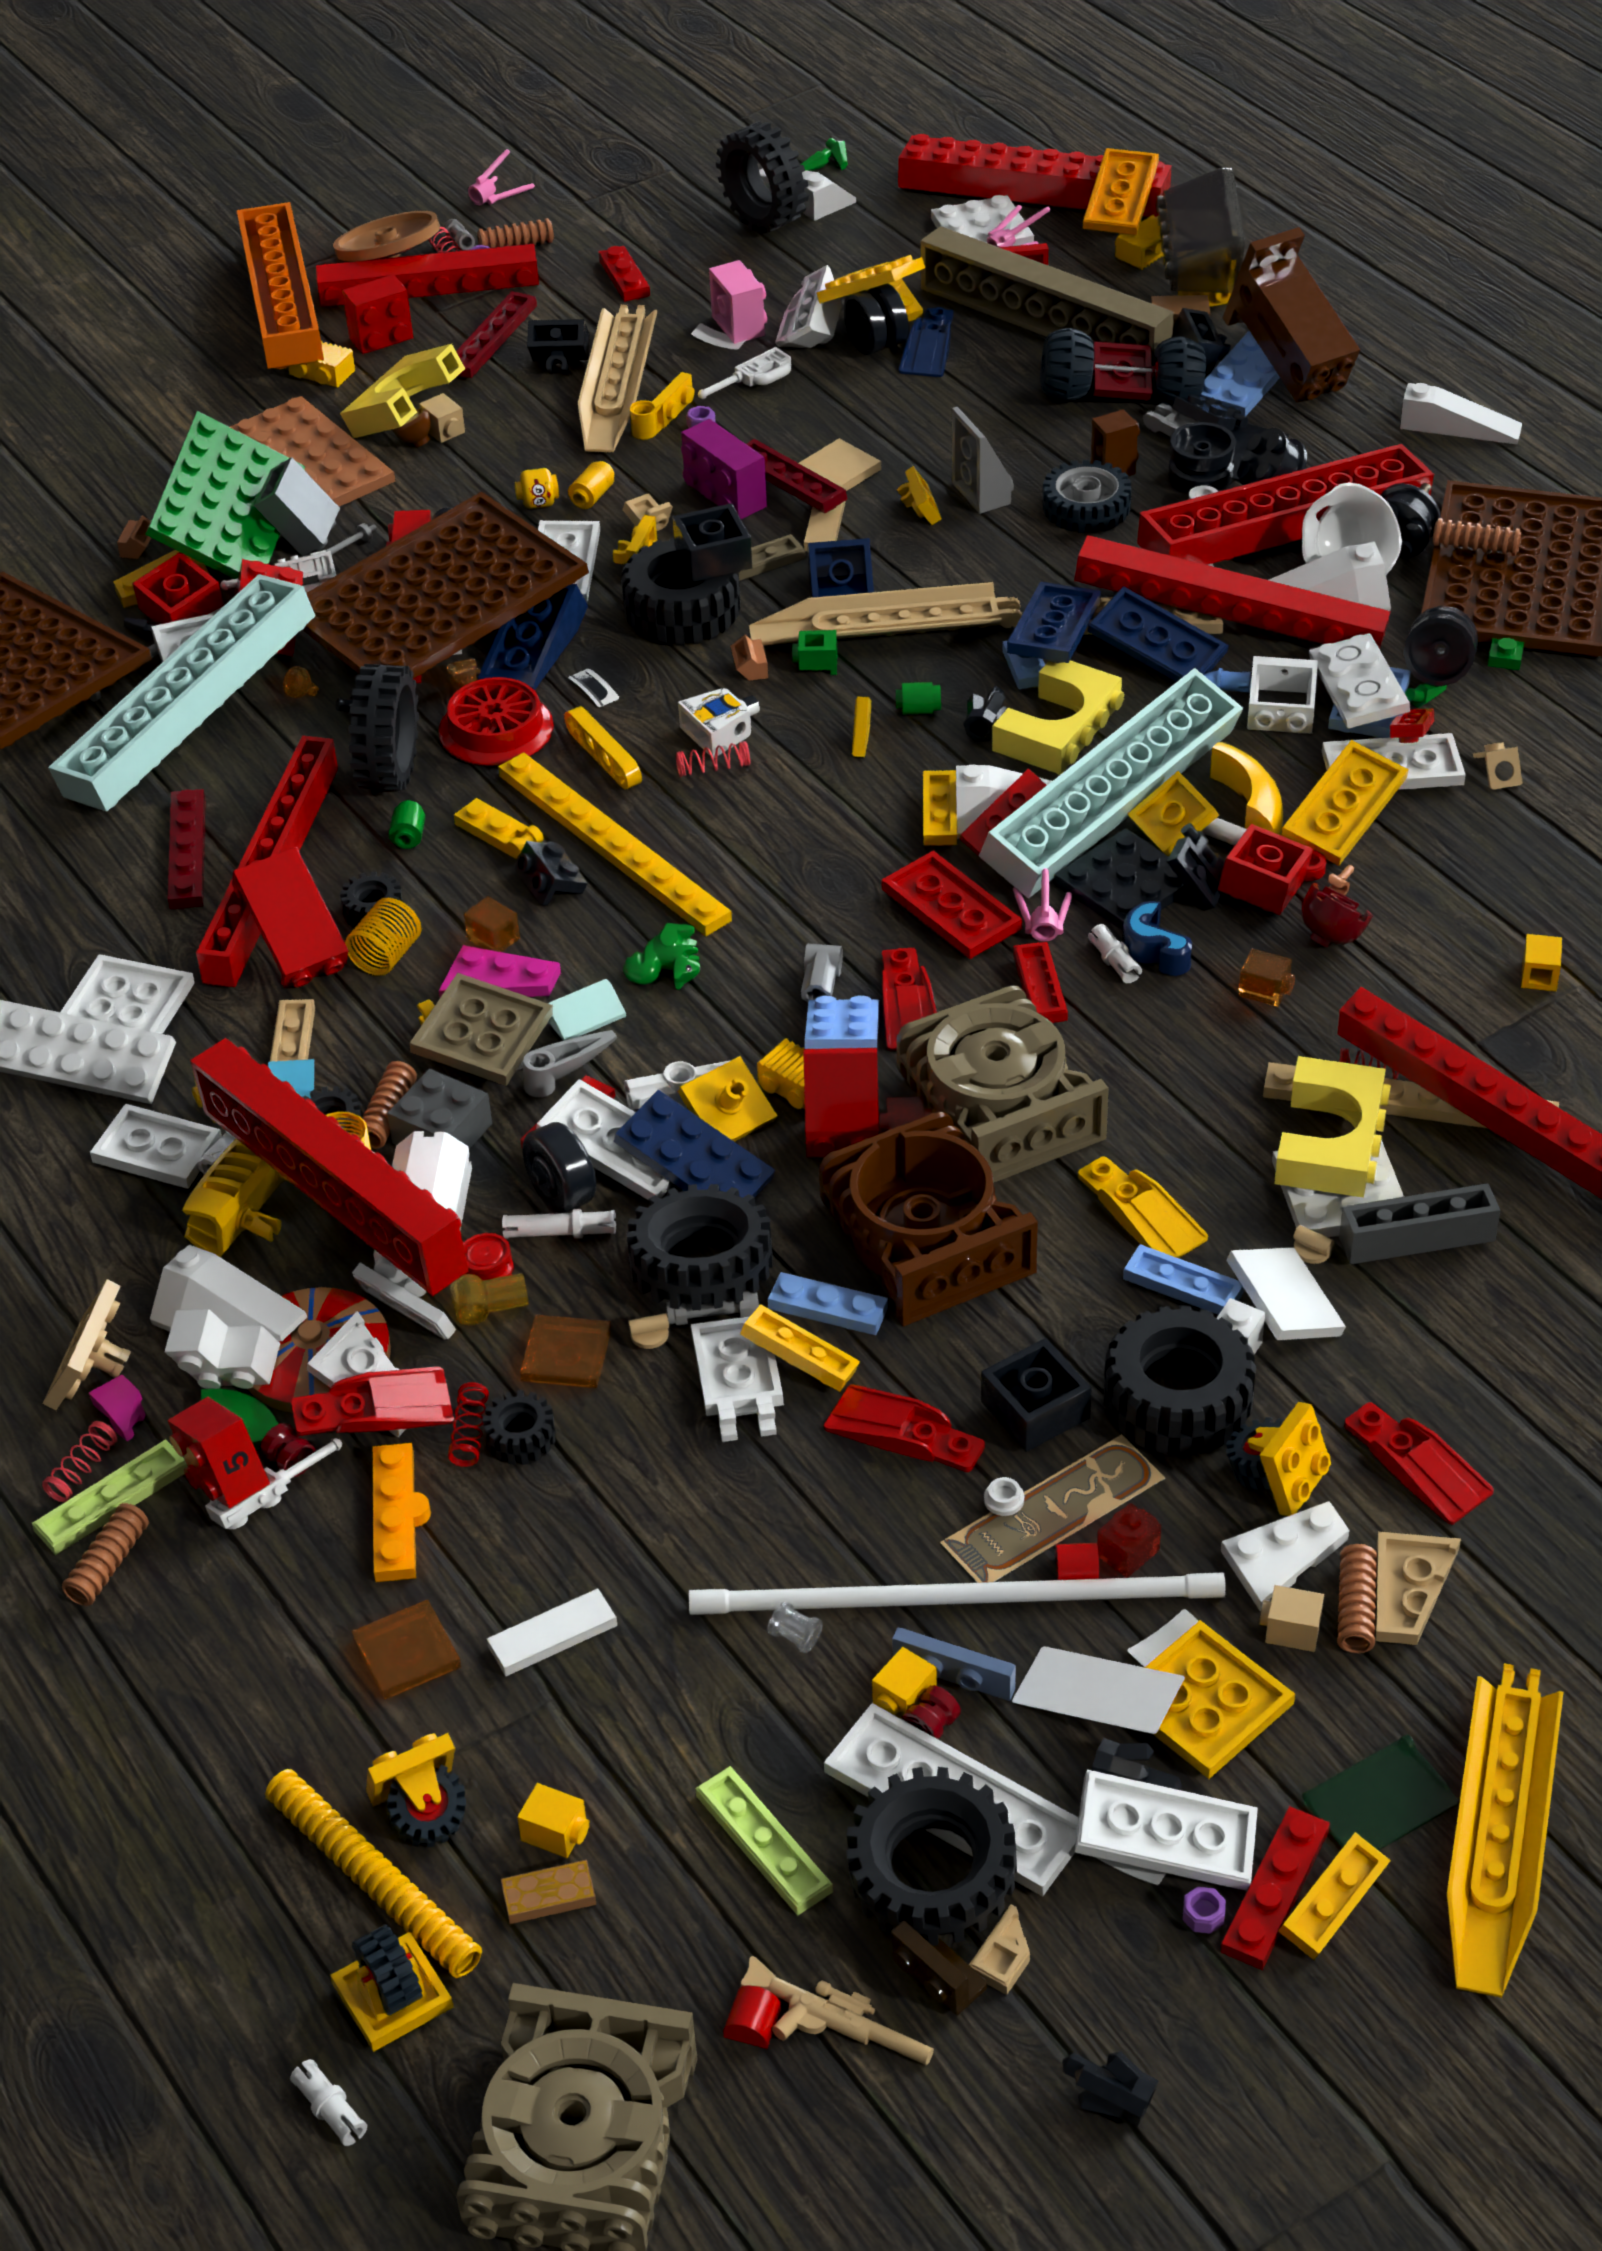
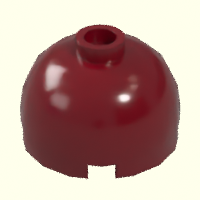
M1318 883L1311 885L1304 898L1301 910L1305 926L1312 931L1310 938L1325 947H1328L1331 942L1339 945L1353 942L1362 935L1373 918L1372 913L1366 910L1364 915L1358 912L1359 904L1349 897L1326 886L1322 892L1319 891Z

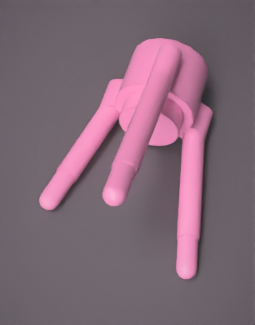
M508 149L482 175L476 178V183L468 188L469 197L476 205L480 206L485 202L492 205L498 200L535 187L531 183L496 195L494 194L496 192L494 182L498 178L497 176H493L491 179L487 178L510 153Z
M1021 205L1016 206L994 230L988 233L987 243L996 247L1013 246L1016 242L1014 235L1047 214L1050 208L1046 207L1012 230H1004L1007 224L1022 209ZM1034 241L1023 245L1038 244V242Z
M1044 868L1041 880V906H1038L1031 916L1022 893L1015 887H1013V892L1025 922V933L1032 934V937L1039 941H1051L1057 935L1063 934V923L1071 903L1072 893H1066L1057 915V912L1049 906V871L1047 868Z

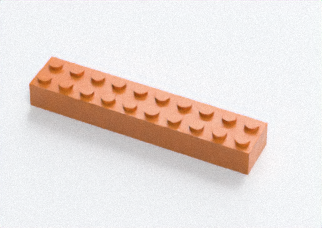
M290 202L237 210L268 369H284L289 365L302 363L307 365L308 362H314L318 359L324 360L319 327Z

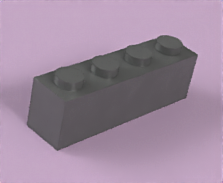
M1488 1183L1343 1206L1339 1239L1350 1265L1493 1242L1496 1240L1500 1208Z

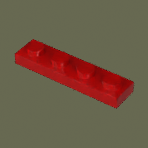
M1289 1806L1222 1941V1954L1263 1970L1280 1935L1278 1930L1287 1920L1329 1833L1330 1822Z

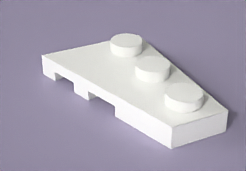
M358 1311L307 1364V1371L329 1387L342 1379L367 1372L399 1369L393 1366L385 1355L381 1343L377 1338H373L364 1325L365 1321ZM406 1429L388 1431L399 1437Z
M1330 1501L1224 1540L1221 1544V1552L1259 1611H1261L1263 1600L1270 1601L1272 1598L1274 1585L1290 1588L1296 1583V1578L1310 1566L1316 1567L1347 1542L1349 1529Z

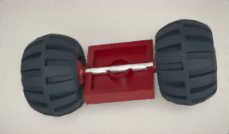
M1065 328L1050 333L1045 339L1041 357L1040 383L1042 391L1052 399L1061 402L1075 401L1088 393L1093 375V396L1150 400L1152 396L1160 404L1163 403L1173 407L1176 397L1188 398L1189 394L1199 396L1202 393L1205 380L1206 357L1203 347L1194 340L1181 336L1172 337L1158 344L1151 366V346L1094 342L1093 344L1092 339L1084 332L1073 328Z

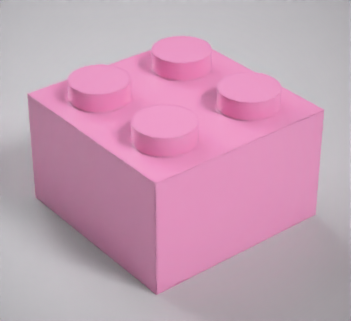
M740 260L709 268L712 318L734 344L765 336L767 315L763 302L766 299L764 285L757 281L752 271L747 269Z

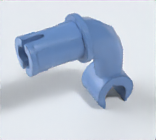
M1219 668L1218 671H1212L1204 675L1222 691L1250 693L1251 672H1229Z

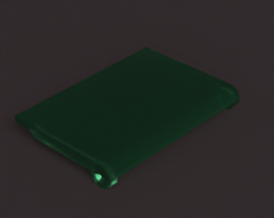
M1408 1734L1311 1790L1302 1793L1303 1801L1316 1817L1330 1822L1329 1833L1342 1848L1356 1832L1378 1851L1460 1803L1459 1799L1451 1792L1448 1784L1416 1749L1413 1739Z

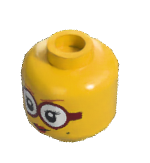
M547 468L523 471L520 475V482H515L516 499L523 500V504L527 509L552 506L554 499L559 498L556 474L551 475Z

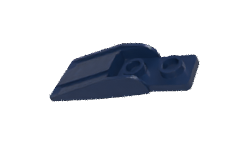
M941 307L927 308L923 321L919 317L915 320L899 366L900 374L932 377L944 376L950 348L953 310Z

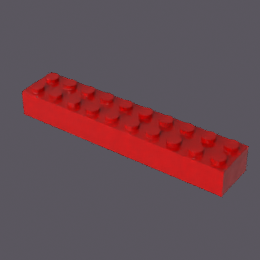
M917 134L911 136L899 156L898 188L983 198L1008 195L1011 201L1087 210L1103 155L1087 156L1082 152L1061 153L1056 149L1035 150L1030 146L1009 147L1004 143H994L991 145L983 144L978 140H968L965 142L957 141L952 137H942L939 139L930 138L926 134ZM1161 161L1158 162L1144 209V217H1150L1154 214L1155 218L1157 216L1160 218L1170 196L1172 165H1166Z
M1398 444L1140 512L1137 544L1145 550L1205 565L1230 560L1241 555L1301 540L1303 520L1308 509L1316 500L1340 484H1360L1381 495L1386 488L1394 484L1404 483L1420 488L1423 483H1427L1432 487L1434 473L1404 445ZM1326 506L1317 512L1316 518L1318 521L1320 520L1324 512L1329 508V506Z
M224 1038L190 1060L204 1113L429 1294L434 1296L469 1271L465 1256L467 1248L462 1241L460 1232L462 1224L454 1210L451 1208L446 1209L440 1205L428 1190H421L413 1184L405 1172L395 1170L379 1152L373 1153L357 1135H350L341 1128L334 1117H327L319 1111L311 1099L301 1097L295 1092L289 1082H282L273 1075L267 1065L264 1063L259 1064L252 1059L244 1047H237L227 1038Z

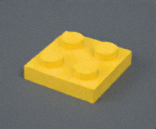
M1177 771L1132 809L1128 816L1161 852L1170 856L1178 839L1185 838L1181 833V829L1185 825L1191 823L1197 831H1202L1219 814L1195 787Z

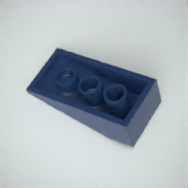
M577 584L568 585L550 598L543 600L525 613L503 624L496 634L477 679L492 677L512 678L526 683L535 690L577 633L588 608Z

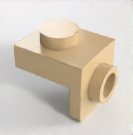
M648 493L626 501L623 511L635 526L639 525L644 515L655 516L656 530L659 531L667 526L673 506L669 502L658 505Z

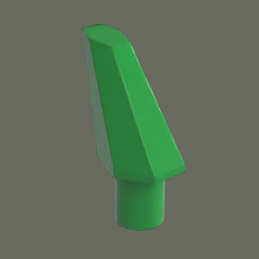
M829 138L826 142V147L830 149L831 156L840 169L843 170L848 165L845 141H836L833 138Z
M828 148L817 151L800 165H804L806 171L823 168L829 162L828 159L832 155L831 151Z
M1420 684L1415 689H1407L1405 695L1412 705L1420 708L1446 690L1447 685Z

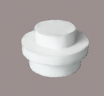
M1007 1477L997 1478L985 1490L984 1503L987 1509L996 1515H1013L1024 1505V1492L1015 1480Z

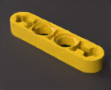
M582 706L565 712V724L572 737L623 789L631 788L642 782L641 771L636 761Z

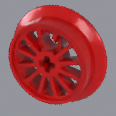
M492 677L471 682L453 694L449 700L447 712L440 722L438 733L442 746L454 757L472 764L502 765L523 752L528 756L538 752L552 736L554 721L550 711L540 702L537 693L532 687L516 679Z

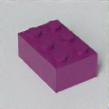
M707 419L681 432V452L684 466L683 478L687 485L696 489L705 498L718 506L732 503L740 519L767 507L764 456L711 419Z

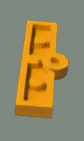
M412 1443L373 1446V1550L375 1581L415 1579V1527L425 1524L430 1518L431 1511L428 1498L424 1494L414 1491Z

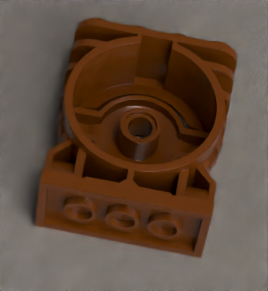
M946 1112L931 1113L923 1118L897 1126L894 1129L871 1138H866L840 1150L832 1151L824 1157L820 1164L819 1186L821 1201L826 1207L830 1208L831 1215L837 1222H840L842 1230L846 1234H851L855 1252L860 1260L870 1270L882 1277V1285L896 1303V1317L903 1327L1037 1273L1038 1221L1031 1212L1022 1215L1015 1205L997 1201L993 1185V1174L989 1163L974 1146L965 1141L963 1133L958 1127L954 1126L952 1118Z

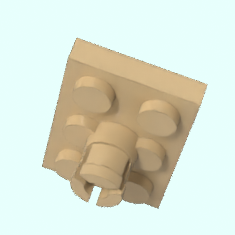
M106 1279L82 1316L42 1404L57 1410L64 1398L72 1400L81 1381L86 1379L92 1367L108 1373L113 1378L120 1375L124 1368L122 1365L124 1362H127L131 1351L125 1348L122 1349L105 1339L107 1331H105L106 1325L112 1321L120 1305L119 1302L115 1301L120 1285Z

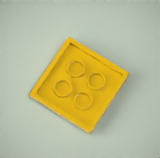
M908 255L895 261L878 264L863 271H855L825 283L826 289L817 292L819 303L884 285L925 268L923 258L920 257L912 260V256Z
M1201 1620L1144 1667L1185 1677L1157 1733L1153 1735L1208 1779L1288 1710L1295 1701L1294 1692Z

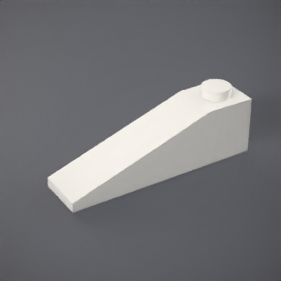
M762 168L759 170L760 176L765 186L771 192L768 178ZM806 170L802 172L803 179L808 180V187L804 188V192L809 195L808 201L803 203L806 206L803 214L815 221L856 203V197L822 174Z
M990 765L956 766L957 839L1023 773ZM1040 778L1046 785L1052 782L1051 780Z
M188 1245L163 1267L150 1321L152 1325L170 1332L176 1310L209 1309L228 1327L262 1325L275 1339L283 1341L307 1318V1314L301 1308L216 1254Z

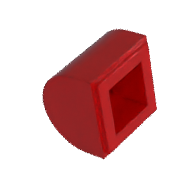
M1097 1543L1055 1544L1057 1580L1099 1579Z
M746 1985L740 1987L723 2030L724 2038L767 2049L773 2034L772 2027L777 2022L781 2011L779 1999L770 1991L758 1986Z

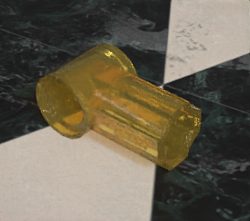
M522 1273L483 1281L476 1275L468 1274L461 1276L450 1284V1294L455 1316L461 1324L475 1325L484 1321L490 1312L529 1305L525 1279Z

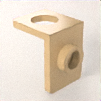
M1504 742L1484 745L1485 751L1473 753L1474 758L1485 757L1490 789L1494 790L1522 784L1518 747L1505 748ZM1502 761L1508 762L1513 769L1512 776L1506 781L1498 779L1495 774L1496 766Z

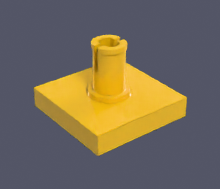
M741 1056L680 1086L677 1091L690 1112L734 1142L768 1125L777 1118V1114Z

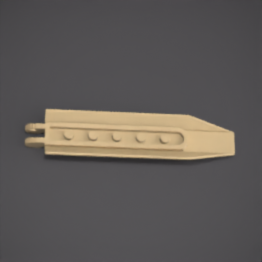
M621 305L619 313H616L614 317L609 311L602 308L578 400L585 451L614 452L630 419V406L637 400L657 310L652 311L645 318V305H638L636 314H629L628 306Z
M993 582L807 598L750 624L749 631L751 640L761 639L764 646L798 643L799 631L837 630V639L972 627L984 628L995 625L1011 628L1017 625L1022 612L1020 611L1021 605L1018 598H995Z

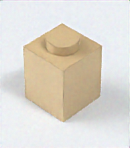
M444 393L419 403L420 408L426 409L430 415L431 427L429 434L440 443L465 433L462 408Z
M1274 1585L1272 1600H1263L1259 1625L1267 1626L1265 1643L1315 1652L1324 1594Z

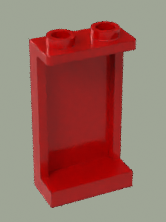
M297 847L233 871L232 886L237 896H243L281 972V983L284 988L293 985L294 987H301L308 984L313 977L323 973L332 975L343 969L347 963L349 950Z

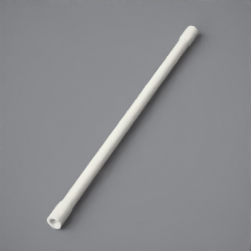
M1196 1573L1168 1577L729 1591L726 1589L689 1590L690 1615L726 1614L731 1611L1186 1597L1189 1599L1225 1597L1224 1573Z

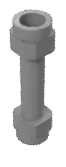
M449 219L445 224V228L450 236L455 239V242L463 250L472 249L475 245V238L465 230L464 226L457 219Z
M744 1291V1300L736 1303L732 1299H727L723 1301L722 1308L715 1309L713 1303L702 1304L701 1310L692 1311V1304L682 1303L679 1309L670 1308L669 1301L666 1302L668 1323L676 1324V1326L688 1324V1318L740 1313V1318L749 1317L759 1307L757 1292Z

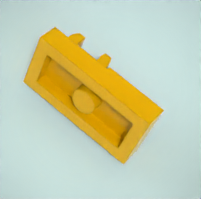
M913 466L905 471L909 483L902 484L897 491L902 496L900 499L907 508L912 506L920 518L925 516L930 524L934 525L942 519L929 485Z
M644 515L639 525L633 528L631 542L626 540L618 541V550H613V561L615 563H627L634 553L637 554L639 549L644 546H652L653 542L657 541L655 516Z

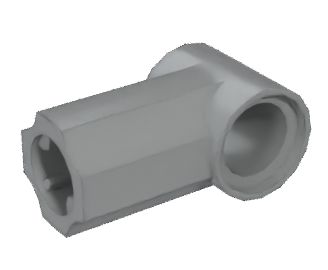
M807 943L804 957L805 975L801 989L802 1000L809 1002V1000H815L820 996H832L835 979L841 975L842 946Z

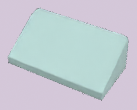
M607 979L548 1003L553 1005V1015L548 1022L563 1041L582 1036L626 1017V1012L614 988Z

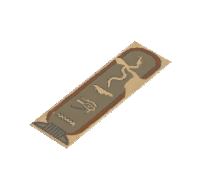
M1121 1434L1025 1491L1024 1505L1017 1513L1009 1516H1000L990 1512L940 1543L977 1583L995 1582L1162 1481L1165 1477Z

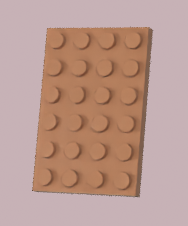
M302 396L292 398L284 404L266 409L263 413L249 419H243L239 423L230 426V428L289 458L292 457L295 461L304 465V470L339 507L395 482L393 470Z

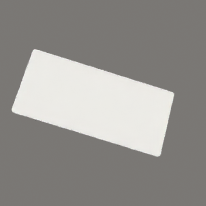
M1044 1646L1040 1649L1012 1702L1156 1734L1185 1677Z

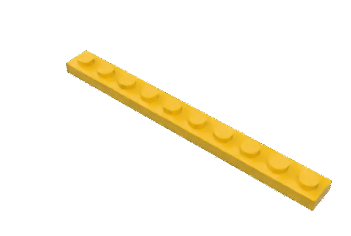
M523 752L498 766L499 776L686 922L694 926L703 935L708 936L732 921L730 909Z

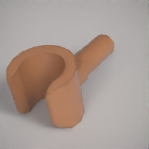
M1348 865L1339 875L1330 874L1328 882L1331 885L1329 888L1346 895L1350 884L1345 880L1353 873L1354 867Z

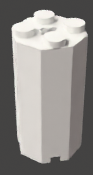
M414 1131L396 1145L392 1167L397 1171L405 1172L411 1182L421 1190H428L444 1208L454 1210L462 1224L472 1171L471 1161L469 1162L468 1146L446 1132H435L434 1137H423L424 1131ZM374 1250L375 1272L417 1297H421L426 1293V1290Z

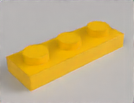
M956 770L923 771L924 845H957Z
M761 1304L747 1319L740 1332V1335L749 1339L757 1346L768 1350L790 1365L801 1369L839 1392L856 1372L860 1363L854 1357Z
M1355 1832L1278 1932L1315 1960L1391 1860Z

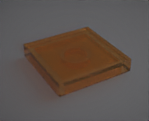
M535 1315L520 1371L521 1381L597 1388L611 1333L610 1321Z
M428 1599L352 1631L353 1639L384 1700L461 1668L460 1658Z

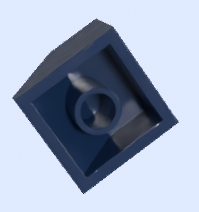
M870 538L808 543L807 557L812 598L874 592Z

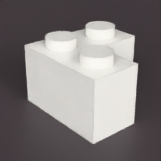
M209 1309L176 1310L165 1353L178 1364L180 1369L188 1372L196 1379L198 1385L203 1388L220 1389V1386H236L249 1389L253 1385H270L280 1342L262 1325L228 1327Z

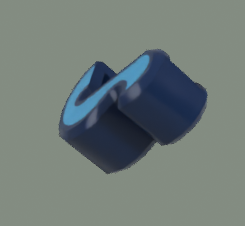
M1148 901L1133 907L1127 913L1124 920L1122 942L1128 947V953L1133 960L1145 964L1159 963V971L1166 975L1178 976L1188 972L1191 968L1192 941L1190 937L1159 927L1161 902Z

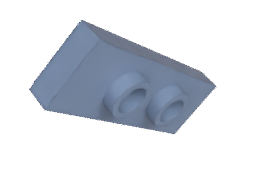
M897 1628L892 1638L893 1656L903 1646L936 1666L937 1678L958 1684L969 1691H980L1008 1701L1011 1700L1015 1692L1016 1665L903 1628Z

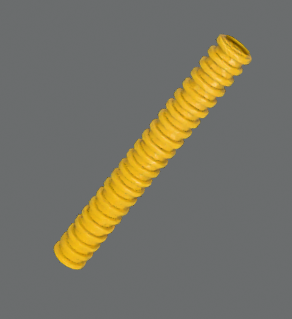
M292 1769L281 1771L272 1778L266 1788V1799L274 1803L275 1808L282 1811L286 1818L291 1819V1823L299 1827V1830L308 1836V1839L316 1844L319 1850L325 1852V1855L333 1860L336 1866L342 1868V1871L347 1876H351V1880L359 1885L362 1891L368 1893L372 1900L377 1901V1905L380 1908L386 1910L390 1917L395 1918V1922L404 1927L406 1933L410 1932L424 1950L430 1952L431 1956L439 1961L443 1968L449 1970V1974L454 1978H460L475 1968L481 1958V1946L473 1942L468 1934H464L463 1929L455 1925L450 1917H446L445 1912L437 1908L433 1901L428 1900L427 1895L419 1891L415 1884L410 1883L408 1877L403 1874L401 1875V1871L397 1867L392 1866L391 1861L384 1858L380 1851L375 1850L374 1845L368 1841L366 1842V1838L358 1833L357 1829L349 1825L345 1818L340 1817V1813L332 1809L328 1802L323 1801V1797L315 1793V1790L307 1785L306 1781L298 1777V1774Z

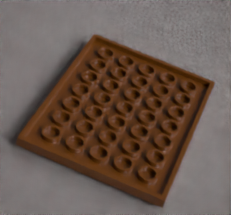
M1447 480L1441 511L1443 522H1447L1450 519L1452 523L1462 521L1464 525H1467V522H1471L1472 526L1481 523V527H1486L1489 524L1491 528L1495 529L1496 526H1501L1503 530L1506 527H1510L1511 531L1520 528V546L1516 556H1512L1510 552L1502 555V551H1497L1496 554H1493L1492 550H1487L1485 553L1479 548L1477 551H1473L1471 547L1463 550V546H1458V549H1454L1453 545H1449L1447 548L1444 547V544L1440 543L1439 546H1434L1421 614L1427 609L1438 606L1455 607L1467 614L1475 624L1478 642L1492 643V638H1511L1515 641L1524 642V648L1543 649L1559 653L1567 652L1584 654L1591 657H1602V497Z
M481 491L307 592L306 594L315 617L306 624L303 631L359 674L360 667L364 666V664L409 666L410 670L413 671V678L443 660L450 658L468 645L475 643L493 630L500 628L518 615L525 613L543 600L550 598L568 585L575 583L578 579L587 575L589 570L587 563Z
M3 571L0 572V749L12 745L17 739L39 729L41 725L54 717L64 714L69 708L88 700L91 695L101 689L113 685L116 680L138 670L143 664L152 660L150 649Z

